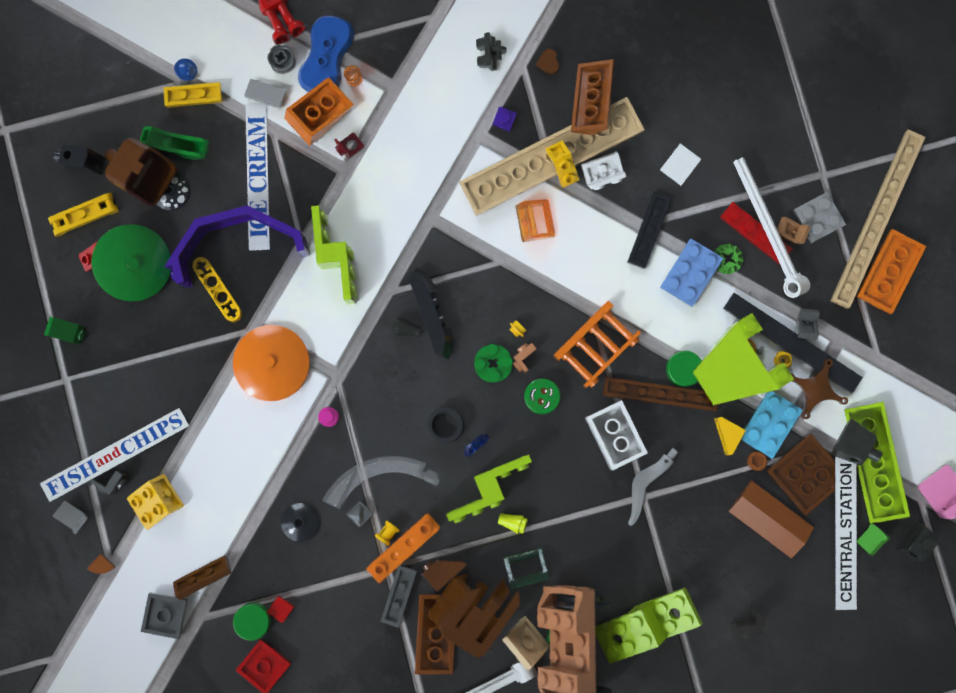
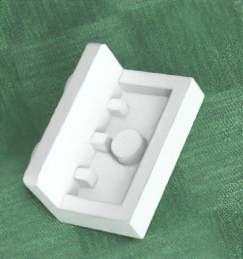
M617 152L581 164L586 184L590 189L598 190L603 188L605 184H615L621 182L622 178L627 177Z

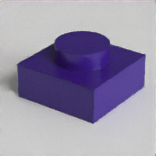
M499 106L492 126L510 132L517 113Z

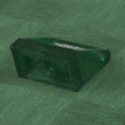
M541 548L504 557L511 589L549 580ZM539 556L543 571L516 578L512 577L509 563Z

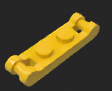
M106 193L50 216L48 220L54 227V235L56 237L62 236L73 229L107 215L117 213L119 210L117 205L113 203L112 193ZM106 203L107 207L102 209L100 204ZM61 220H64L65 225L61 226Z

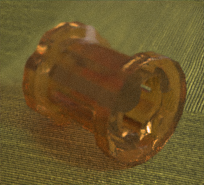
M349 65L345 68L344 77L349 86L357 87L362 83L361 71L357 66Z

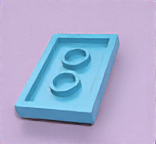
M767 392L745 426L744 430L746 431L741 440L770 459H773L803 410L775 392Z

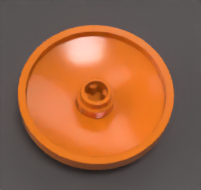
M264 325L248 332L238 343L233 356V371L238 384L252 397L264 401H280L294 395L305 383L310 370V356L303 340L295 332L279 325Z

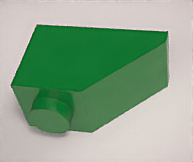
M49 317L44 335L80 344V341L85 336V326Z

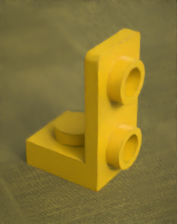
M561 140L545 148L547 155L554 164L562 188L577 182L579 177L573 158L564 142Z

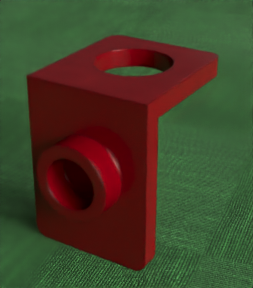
M354 132L341 142L337 138L334 139L337 145L334 148L341 157L345 155L348 160L364 148V144ZM355 140L357 148L349 150L346 146L347 142Z

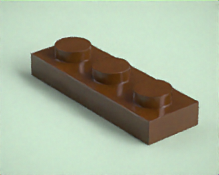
M224 555L174 581L173 587L176 598L181 600L231 574L227 557Z

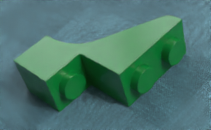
M153 126L143 127L140 138L141 142L160 153L168 152L186 160L204 159L209 149V141L206 139L170 133Z

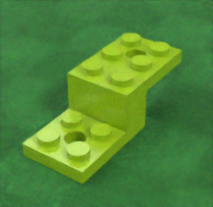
M311 206L316 264L321 269H341L343 300L347 304H355V299L358 298L357 287L353 285V280H356V271L351 264V261H354V251L351 246H348L346 241L330 243L329 233L325 229V226H328L327 214H325V211H322L320 206Z
M527 454L474 476L482 498L447 512L446 515L449 522L454 520V523L465 520V515L472 513L475 516L484 512V507L490 505L491 508L501 505V500H504L496 477L499 476L502 479L511 475V470L517 468L518 471L529 468L528 463L532 462L530 456Z
M684 587L636 605L625 615L595 625V635L609 664L659 647L666 638L697 628L703 622ZM672 608L679 610L680 617L672 614ZM619 635L622 638V643H618L614 636Z

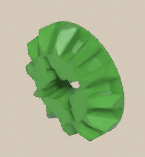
M724 244L714 251V253L723 257L722 262L717 268L719 272L732 274L741 268L744 260L738 246ZM733 253L731 257L733 262L729 261L728 263L723 265L726 259L724 255L728 256L729 254Z

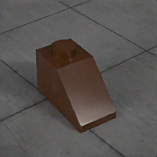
M436 559L434 562L430 560L423 566L425 571L422 572V575L438 592L467 563L464 560Z

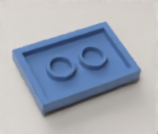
M690 238L660 288L693 308L722 262L723 257Z

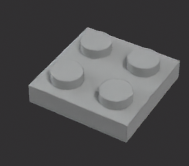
M828 192L793 210L800 225L810 226L807 237L810 243L846 225Z

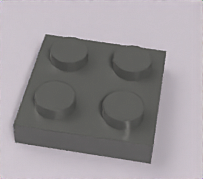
M148 593L140 632L180 639L188 599L178 600L172 596Z

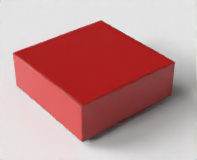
M279 595L267 612L283 623L295 606Z

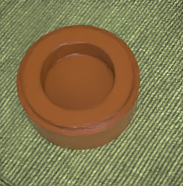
M752 452L747 457V465L755 471L763 470L767 465V457L762 452Z

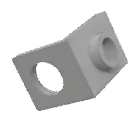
M65 500L53 515L55 519L71 528L74 534L79 531L88 519L87 514Z

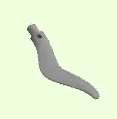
M674 448L667 455L664 454L657 463L640 471L633 479L632 512L628 522L630 526L637 521L640 515L646 487L674 463L672 460L679 453Z

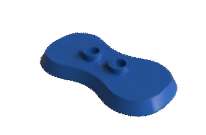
M322 16L314 22L311 28V50L298 72L299 84L307 92L311 91L328 77L337 87L340 86L342 77L341 61L354 39L353 27L348 21L336 16Z

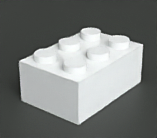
M622 400L585 418L610 470L619 468L647 454L646 448Z

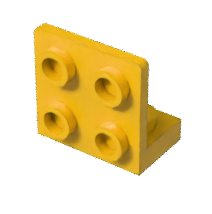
M165 474L149 480L127 497L146 530L152 528L166 516L184 507Z

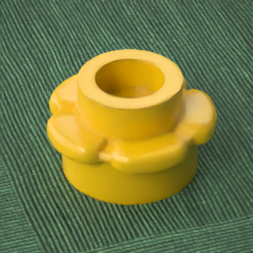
M517 320L510 323L512 327L509 330L516 337L519 335L523 337L527 330Z
M779 351L776 353L773 362L775 365L784 363L787 368H790L792 356L788 352Z

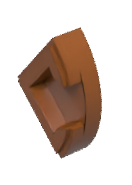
M100 554L87 569L93 573L103 574L112 571L116 566L103 554Z

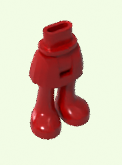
M258 0L261 13L264 16H268L274 27L275 32L272 34V40L275 44H284L290 41L288 32L276 14L278 11L281 13L293 38L301 35L306 29L305 24L301 20H295L287 8L288 0Z

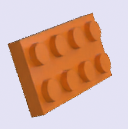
M894 229L889 230L856 297L888 314H893L926 246Z

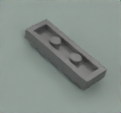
M402 565L398 566L380 622L399 628L417 570Z

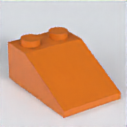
M328 77L289 106L285 111L284 119L310 146L328 132L354 104Z

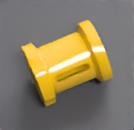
M386 520L385 526L379 534H375V537L389 546L390 540L400 530Z

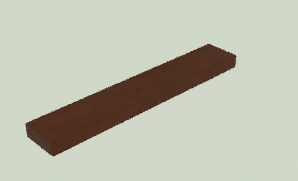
M610 377L604 378L602 396L715 412L718 410V404L713 405L704 390Z

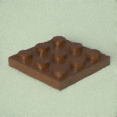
M811 433L766 470L805 516L835 491V460Z

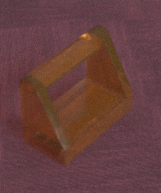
M549 199L523 201L515 205L522 242L556 237ZM542 205L547 233L537 234L533 207Z

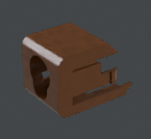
M467 574L454 576L432 607L430 617L446 639L474 657H482L489 650L520 605L519 592L517 591L501 616L497 618L495 616L496 612L510 593L509 588L505 585L504 577L480 609L476 605L489 587L480 581L476 584L475 589L471 590L464 582L468 577Z

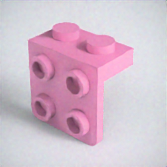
M944 465L918 485V490L939 518L951 520L956 517V474L949 465Z

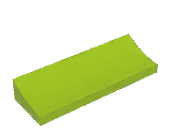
M884 402L844 409L847 422L852 418L875 435L877 440L873 447L883 452L877 463L867 458L862 465H857L870 524L910 517Z

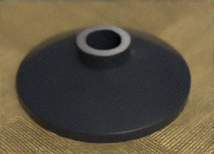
M296 503L289 506L281 518V527L284 534L289 539L297 542L311 539L317 533L320 525L317 511L305 503ZM297 519L302 520V526L296 525Z

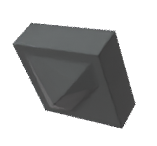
M360 500L346 515L360 528L374 514Z

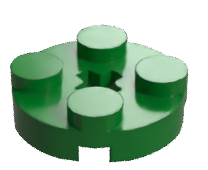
M490 344L478 351L475 356L474 366L477 375L482 380L495 383L504 380L510 374L512 359L510 353L504 347ZM490 359H497L498 367L489 368L490 363L488 361Z

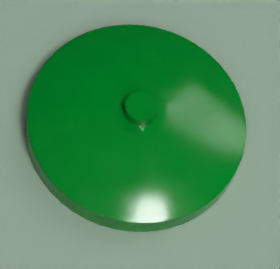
M129 224L109 230L98 240L93 249L91 266L97 283L106 293L124 301H140L155 295L165 285L171 270L164 266L171 256L167 245L157 233L144 226Z

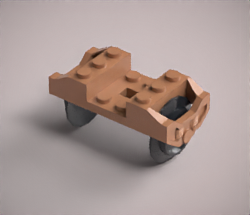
M562 585L543 586V595L537 607L538 627L550 629V666L538 667V688L541 693H612L611 688L596 685L595 609L609 607L611 603L604 601L603 595L595 594L592 588ZM557 593L563 594L562 600L557 601Z

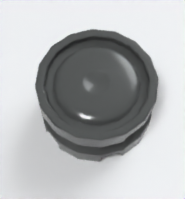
M274 45L270 48V52L267 55L269 65L278 74L289 73L295 66V56L286 45Z

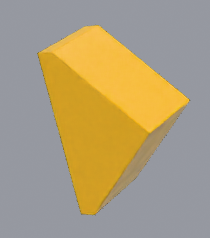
M722 417L714 418L725 455H733L746 430Z

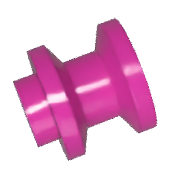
M325 407L318 414L319 422L324 426L332 427L338 423L339 413L334 408Z

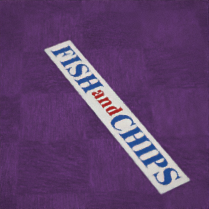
M180 408L43 481L40 485L49 502L183 430L189 424Z

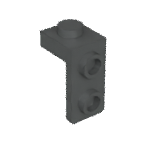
M122 470L115 471L108 484L96 477L87 481L86 484L95 485L98 487L97 491L103 495L116 494L118 489L121 490L127 481L125 478L128 474Z

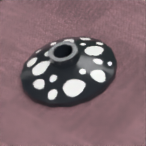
M175 174L167 187L172 188V192L167 194L165 190L157 203L164 210H178L185 205L189 198V185L184 178Z

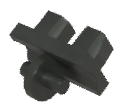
M486 32L484 37L476 39L477 50H485V55L477 56V66L496 71L497 60H502V54L507 52V48L501 46V41H496V37L491 36L490 32Z

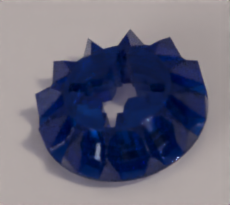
M487 434L478 436L464 448L466 451L463 454L466 457H470L489 441V436Z

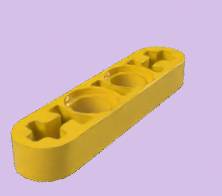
M204 257L196 258L192 264L193 270L224 317L231 322L239 321L242 317V310L210 261ZM199 263H206L205 269L208 272L212 270V272L205 274L203 270L198 269L200 267ZM210 277L217 278V284L214 287H209L207 284ZM221 292H225L228 296L227 300L223 303L218 301V295ZM230 304L233 310H237L235 313L236 317L229 316L230 310L227 307L223 309V307Z

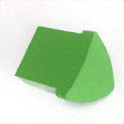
M871 523L865 533L857 540V543L873 556L885 542H888L890 537Z

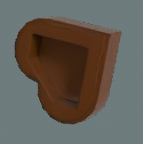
M552 49L545 50L537 61L536 67L550 75L557 73L559 63L556 60V52Z

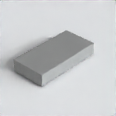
M250 78L244 97L281 109L287 92L285 89Z

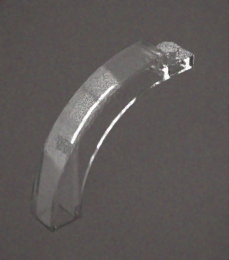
M401 456L379 457L362 462L341 475L327 491L322 501L341 509L348 496L357 486L367 479L382 473H406L421 478L435 486H438L441 479L437 477L438 473L430 469L427 472L424 471L427 463Z

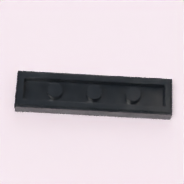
M653 192L627 263L642 269L646 268L672 198Z

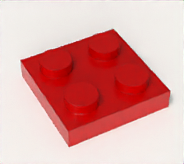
M261 638L235 671L260 692L268 693L291 665V662Z

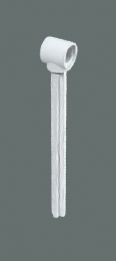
M744 157L733 163L785 273L784 292L791 298L805 294L810 289V282L807 277L801 275L800 272H796Z
M517 660L510 666L511 670L465 693H492L514 681L518 683L529 681L537 676L538 673L534 666L527 671L522 663Z

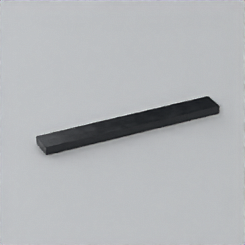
M732 293L724 305L723 310L738 320L753 313L763 329L758 333L817 372L821 371L825 360L831 359L833 365L829 368L828 379L849 393H853L862 380V376L806 339L798 338L795 332L736 293Z

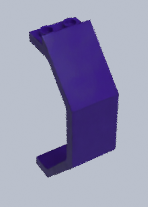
M246 205L194 219L164 267L171 270V277L176 284L185 288L192 287L193 283L188 261L208 232L249 221L260 222L294 238L297 252L302 257L310 256L307 240L299 230Z

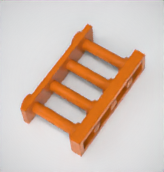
M609 301L553 355L557 361L561 358L564 361L567 360L587 380L583 385L585 388L588 386L592 388L599 381L597 377L629 345L633 347L640 340L638 338L641 334L639 330L633 335L612 315L613 312L610 309L614 305ZM601 318L607 319L628 340L621 348L599 328L597 322ZM588 331L591 334L594 333L614 353L607 362L585 341L586 339L583 336ZM574 345L580 346L601 367L594 375L572 355L570 349Z
M427 513L366 568L367 571L378 583H381L439 530V524Z

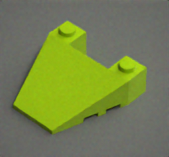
M753 313L729 326L712 350L693 371V374L713 405L775 391L794 380L784 363L766 370L747 339L763 330Z

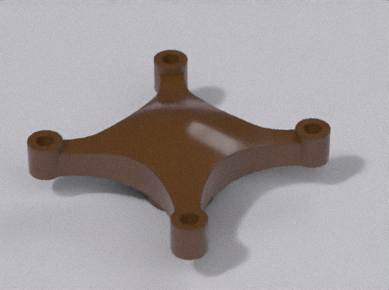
M831 359L823 362L821 371L814 377L802 379L791 374L794 378L791 382L796 383L805 395L806 406L801 414L803 419H809L813 407L824 400H834L841 405L848 403V398L837 395L829 384L828 371L833 365Z

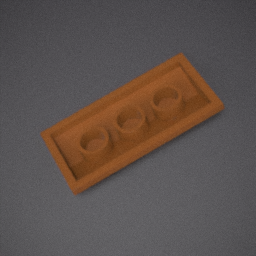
M614 59L578 64L571 125L572 133L595 135L608 129Z
M753 481L749 482L728 511L791 559L806 544L814 529L812 525Z
M439 593L419 594L415 659L416 675L453 674L454 643L442 635L430 617L432 607L441 596Z

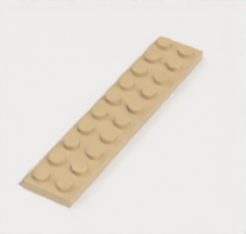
M628 97L610 105L608 129L595 135L572 133L570 125L459 181V184L475 215L478 216L557 176L554 164L547 155L545 148L562 140L572 155L574 165L577 166L644 132L645 129Z

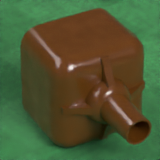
M127 138L122 142L117 151L109 149L105 153V159L110 162L105 171L107 180L149 206H154L159 202L177 172L174 162L135 138Z

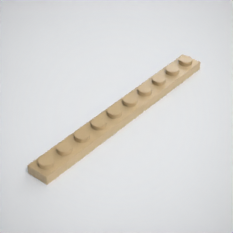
M909 129L905 131L833 293L831 302L847 309L851 307L925 140L924 136Z

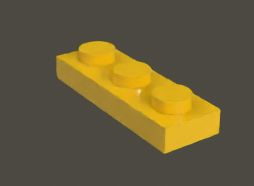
M220 82L163 87L166 108L223 103Z

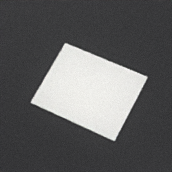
M679 144L660 170L679 185H682L701 159L682 144Z

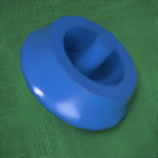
M187 58L179 59L174 66L177 77L184 81L193 80L198 72L195 63Z

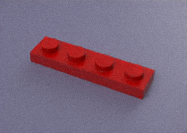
M732 202L720 218L771 259L780 264L762 224ZM783 242V244H784V246H785V248H786V250H787V252H788V254H789V253L791 252L792 248H791L789 245H787L785 242Z

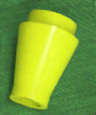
M504 513L500 514L498 524L517 534H524L528 519L524 518L523 515Z

